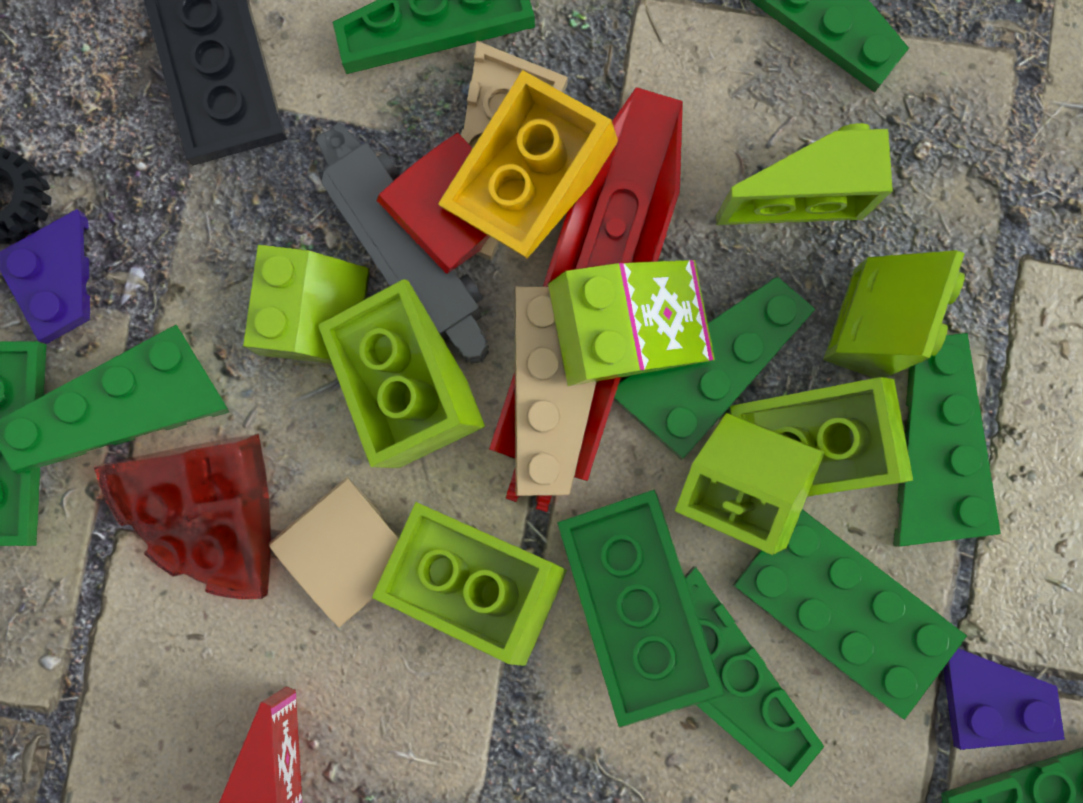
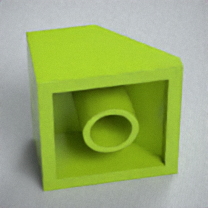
M258 245L243 346L259 356L332 364L318 324L366 299L369 268L309 250Z

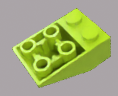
M953 250L866 258L854 268L823 360L872 378H886L930 359L931 355H937L947 335L948 326L942 323L947 306L956 301L964 284L965 274L959 272L965 253Z

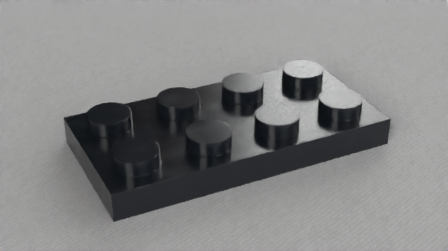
M144 0L185 157L192 166L287 139L249 0Z

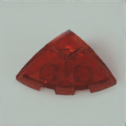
M259 433L155 452L94 467L101 491L117 522L121 526L131 525L136 533L148 545L144 555L159 568L173 577L185 574L206 584V593L245 600L263 599L268 595L271 552L269 542L271 541L270 506L266 469Z

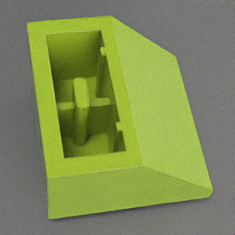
M726 413L694 460L675 512L766 553L776 554L788 546L825 452Z

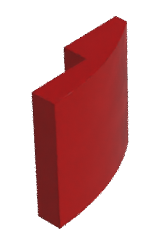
M458 132L410 166L378 195L376 200L446 274L479 252L487 239L490 238V236L438 205L473 149Z

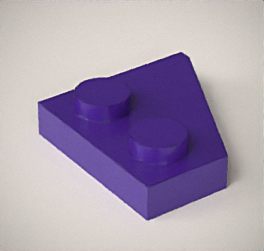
M78 209L0 251V272L37 340L45 344L54 341L91 320L90 296L86 291V284L90 278L89 258L84 256V230L89 229V223L86 215Z
M959 648L943 668L954 747L966 750L1065 740L1057 686Z

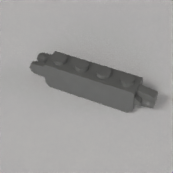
M341 122L320 134L316 140L329 166L324 169L321 183L388 284L391 286L403 279L408 280L444 342L450 339L458 353L462 354V359H466V363L471 362V365L478 362L483 363L486 355L489 354V345H486L488 343L485 340L486 337L482 334V330L476 323L482 317L476 303L483 300L478 288L468 274L461 278L457 276L454 270L446 274L376 201L378 195L400 176L388 155L383 152L376 156L368 142L361 145Z

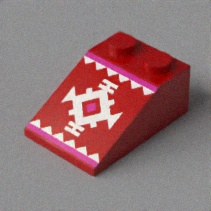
M286 686L260 703L219 803H302L295 689Z

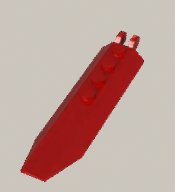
M638 87L634 89L612 121L618 139L617 144L591 185L566 214L543 287H548L549 282L569 270L616 263L658 262L680 193L683 101ZM515 372L489 448L491 451L515 459ZM621 377L596 381L574 478L584 481L589 479ZM514 469L506 499L517 502L520 496H516ZM537 495L536 509L547 512L553 495Z

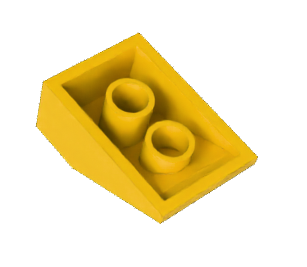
M522 70L438 205L528 259L591 185L617 144L618 139L612 120Z

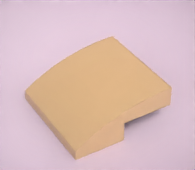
M347 476L270 541L269 547L313 601L338 627H341L373 599L374 591L400 536L383 519L381 512Z

